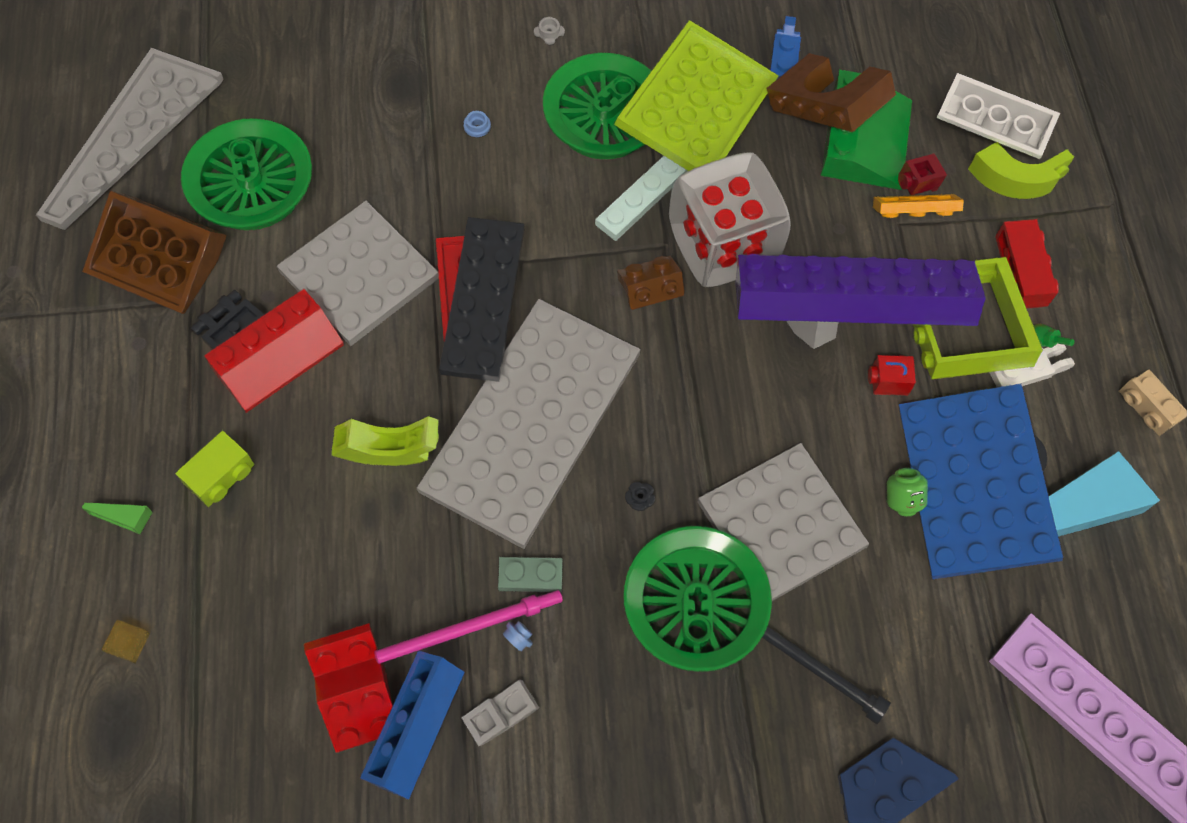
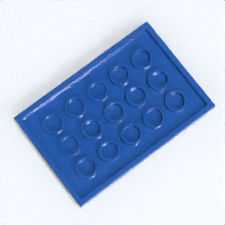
M1022 383L899 404L911 469L919 471L928 481L927 506L922 511H919L932 579L1063 560Z

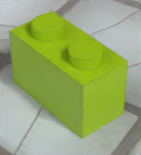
M222 430L175 474L189 490L209 507L213 503L222 500L227 494L228 489L235 482L243 480L255 464L248 453Z

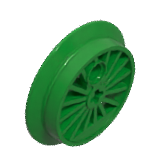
M614 53L587 54L565 63L552 75L544 90L543 112L547 124L562 142L584 156L595 159H615L631 154L645 144L614 124L620 113L649 76L651 70L633 58ZM594 82L601 83V91L599 93L593 85ZM585 86V88H586V90L588 91L589 95H588L586 92H584V91H583L581 88H579V87ZM601 128H603V145L596 140ZM608 129L616 144L609 145ZM621 133H622L624 136H626L629 140L625 141V140L623 139Z
M240 119L227 122L210 130L192 146L182 166L181 184L187 201L203 218L224 227L239 230H257L280 222L295 209L309 187L312 176V163L306 145L289 128L264 119ZM263 149H269L267 153L264 155V157L261 159ZM280 153L283 155V156L279 157L278 159H276L277 156H278ZM226 157L232 164V167L220 161ZM292 163H293V165H294V166H292V167L285 168V167H287L288 165H290V164H292ZM212 169H215L223 174L210 172L212 171ZM206 183H211L214 185L206 186ZM279 190L290 191V193L287 195ZM257 196L263 201L264 204H258ZM268 196L278 201L272 202ZM214 197V198L211 199L210 201H207V199H206V198ZM250 201H252L253 207L249 208Z
M687 526L673 529L657 536L637 554L626 576L624 607L628 623L634 635L653 656L678 669L708 672L719 670L738 662L755 648L763 637L770 620L772 595L769 580L761 562L745 544L717 529ZM667 567H677L683 583ZM686 567L692 568V581ZM699 568H706V571L700 582ZM713 568H724V570L709 585H707ZM657 569L674 587L649 576ZM733 571L741 580L714 590ZM646 585L671 597L643 596L644 586ZM745 588L747 599L720 598ZM692 596H698V600L701 602L698 613H694L695 602L692 600ZM643 605L672 607L646 616ZM720 607L748 608L747 619ZM677 614L658 634L650 626L651 623ZM718 617L743 627V631L737 637ZM682 621V628L674 647L663 641L662 639ZM692 626H698L703 629L705 637L700 639L694 638L690 635L688 629ZM713 626L730 642L729 645L720 649L713 632ZM709 642L713 652L700 653V649L704 648ZM682 643L689 649H692L693 653L680 650Z

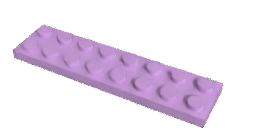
M1029 614L989 662L1172 823H1187V746L1033 614Z

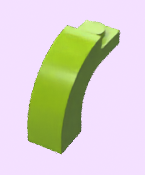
M996 142L976 153L968 170L980 183L998 194L1017 199H1031L1050 193L1059 179L1069 172L1068 166L1074 156L1067 149L1043 163L1026 164L1011 157Z
M428 416L408 426L385 428L350 419L335 426L331 455L370 465L399 466L420 463L428 460V452L436 449L439 439V420Z

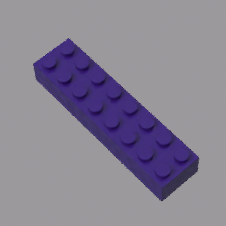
M758 254L738 255L735 285L738 319L978 326L986 299L975 261L964 259L920 260L907 258L881 259L876 257L848 258L845 256L818 257L813 255L808 257L788 255L766 256Z

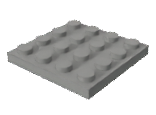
M367 201L360 204L277 265L279 272L298 292L302 289L308 292L323 310L336 332L350 346L439 279L438 271Z
M802 443L699 497L697 501L714 529L735 537L756 555L767 574L772 601L862 551L869 545V542Z

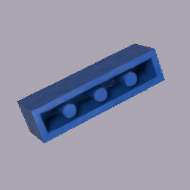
M418 650L363 770L361 779L406 799L410 798L465 673L463 670L440 656Z

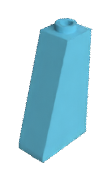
M1119 451L1049 496L1058 536L1142 514L1160 501Z

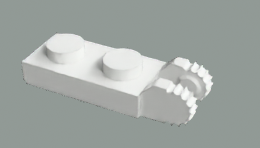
M1057 344L1052 348L1047 347L1043 349L1034 367L989 373L996 387L1021 383L1022 386L1051 378L1054 374L1070 369L1075 363L1072 358H1068L1051 365L1048 358L1060 355L1067 349L1065 345Z

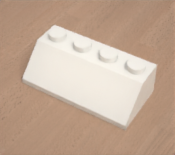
M957 73L937 118L1040 159L1060 113Z

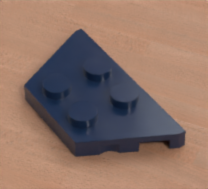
M892 738L838 776L840 793L844 799L843 810L845 820L848 823H898L959 778L951 771Z

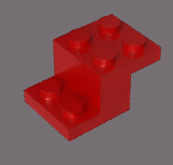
M369 623L304 643V651L314 675L317 704L336 753L377 740L393 707L383 663L378 664L375 658L374 651L378 650Z

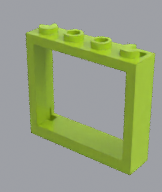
M1006 257L976 260L975 264L981 284L991 283L1015 348L942 357L931 325L913 324L914 340L917 345L920 344L922 364L925 369H928L931 379L1035 366L1043 349Z

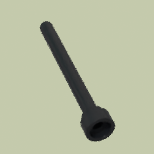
M767 626L762 637L763 639L863 707L862 711L866 713V718L875 724L880 722L891 704L890 701L881 695L878 697L874 694L869 696Z

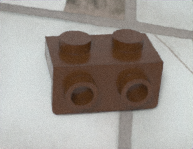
M660 256L649 262L630 264L626 268L617 270L618 280L627 292L628 304L632 310L684 295L682 271L671 256Z

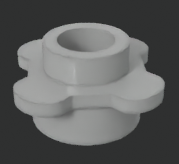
M553 17L543 18L539 22V27L534 28V35L541 37L548 45L554 44L556 38L565 34L564 27L560 26L558 20Z

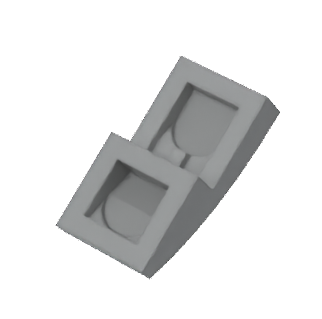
M518 680L493 699H487L463 716L462 719L478 746H482L539 709V706L524 682Z

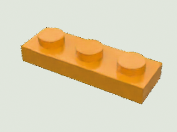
M955 194L874 197L873 208L882 214V217L887 218L898 217L899 213H909L910 216L922 217L926 215V212H936L937 215L950 216L953 215V211H963L964 200Z

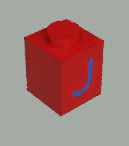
M878 355L873 366H869L868 382L873 384V394L909 395L916 384L914 357Z

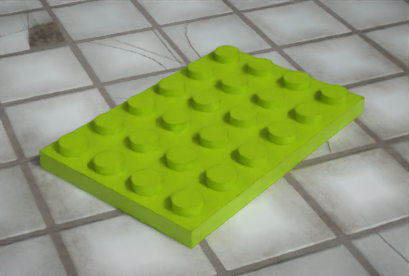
M689 20L620 113L614 125L687 171H690L704 164L727 157L768 94L766 88L775 82L779 75Z

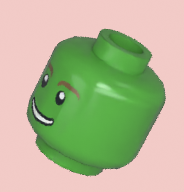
M903 468L897 470L895 474L888 478L887 504L891 509L898 512L899 515L913 516L927 506L928 481L919 471Z

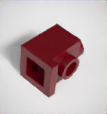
M935 153L906 161L899 173L898 181L900 187L904 190L908 189L912 196L929 190L932 192L937 191L947 174Z

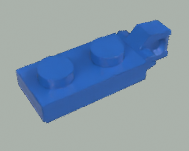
M786 16L783 30L777 29L775 33L770 70L779 75L778 78L798 63L801 37L800 32L794 31L796 17Z

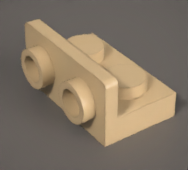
M1147 370L1138 377L1132 378L1119 390L1124 396L1125 401L1141 415L1146 425L1153 429L1158 436L1187 417V410L1150 370Z

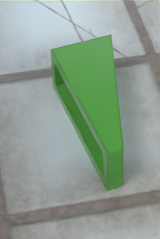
M84 503L82 509L89 515L137 534H141L152 514V511L147 506Z

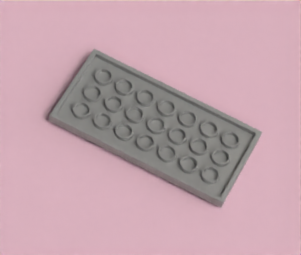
M538 299L504 352L500 381H485L418 485V493L525 549L635 364L641 349Z

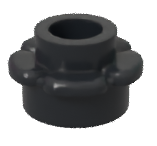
M634 482L628 487L629 491L625 493V500L632 509L643 511L654 504V489L650 484ZM641 493L643 498H639L637 495Z

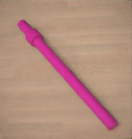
M559 590L538 597L531 595L522 598L520 603L374 651L376 661L380 664L522 615L530 617L540 613V609L561 603L562 595Z

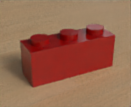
M1037 219L1004 222L995 238L1000 256L1007 258L1026 308L1048 307L1058 294L1059 285L1057 279L1053 277L1051 257L1046 252L1044 233L1040 230Z

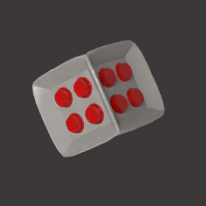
M751 152L740 153L704 164L681 175L673 185L669 206V219L672 231L690 270L703 287H714L736 280L738 255H782L791 227L788 208L769 171L756 154Z

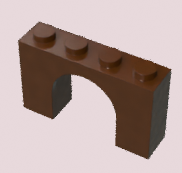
M810 53L766 88L773 111L850 132L855 131L896 95L891 71L870 66L846 86L834 91L820 93L834 81L829 57Z

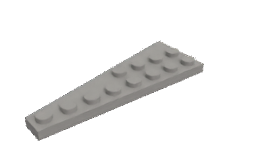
M151 48L37 212L36 216L39 220L66 230L222 83L224 79L221 72Z

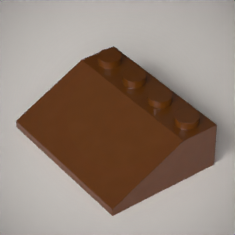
M110 191L82 272L185 314L218 262L227 235L133 196Z

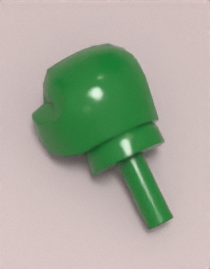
M1042 323L1033 324L1041 347L1052 348L1057 344L1074 345V339L1061 337L1059 330Z

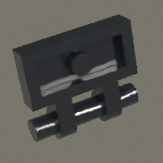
M233 290L227 296H221L217 300L218 304L210 311L201 313L197 317L198 321L190 329L197 336L207 329L208 331L201 337L210 348L214 349L264 316V314L247 299H244L239 305H235L242 297L236 290ZM225 312L228 313V314H227L225 317H223L218 323L215 322V321H216L218 318H220Z

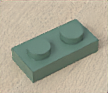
M499 557L498 590L520 592H553L559 590L562 592V558Z

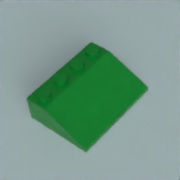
M839 70L833 91L846 86L861 73ZM895 91L896 95L855 131L850 132L828 126L821 176L901 190L898 177L906 161L912 100Z

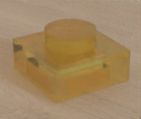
M116 620L102 651L136 663L150 633L144 629Z

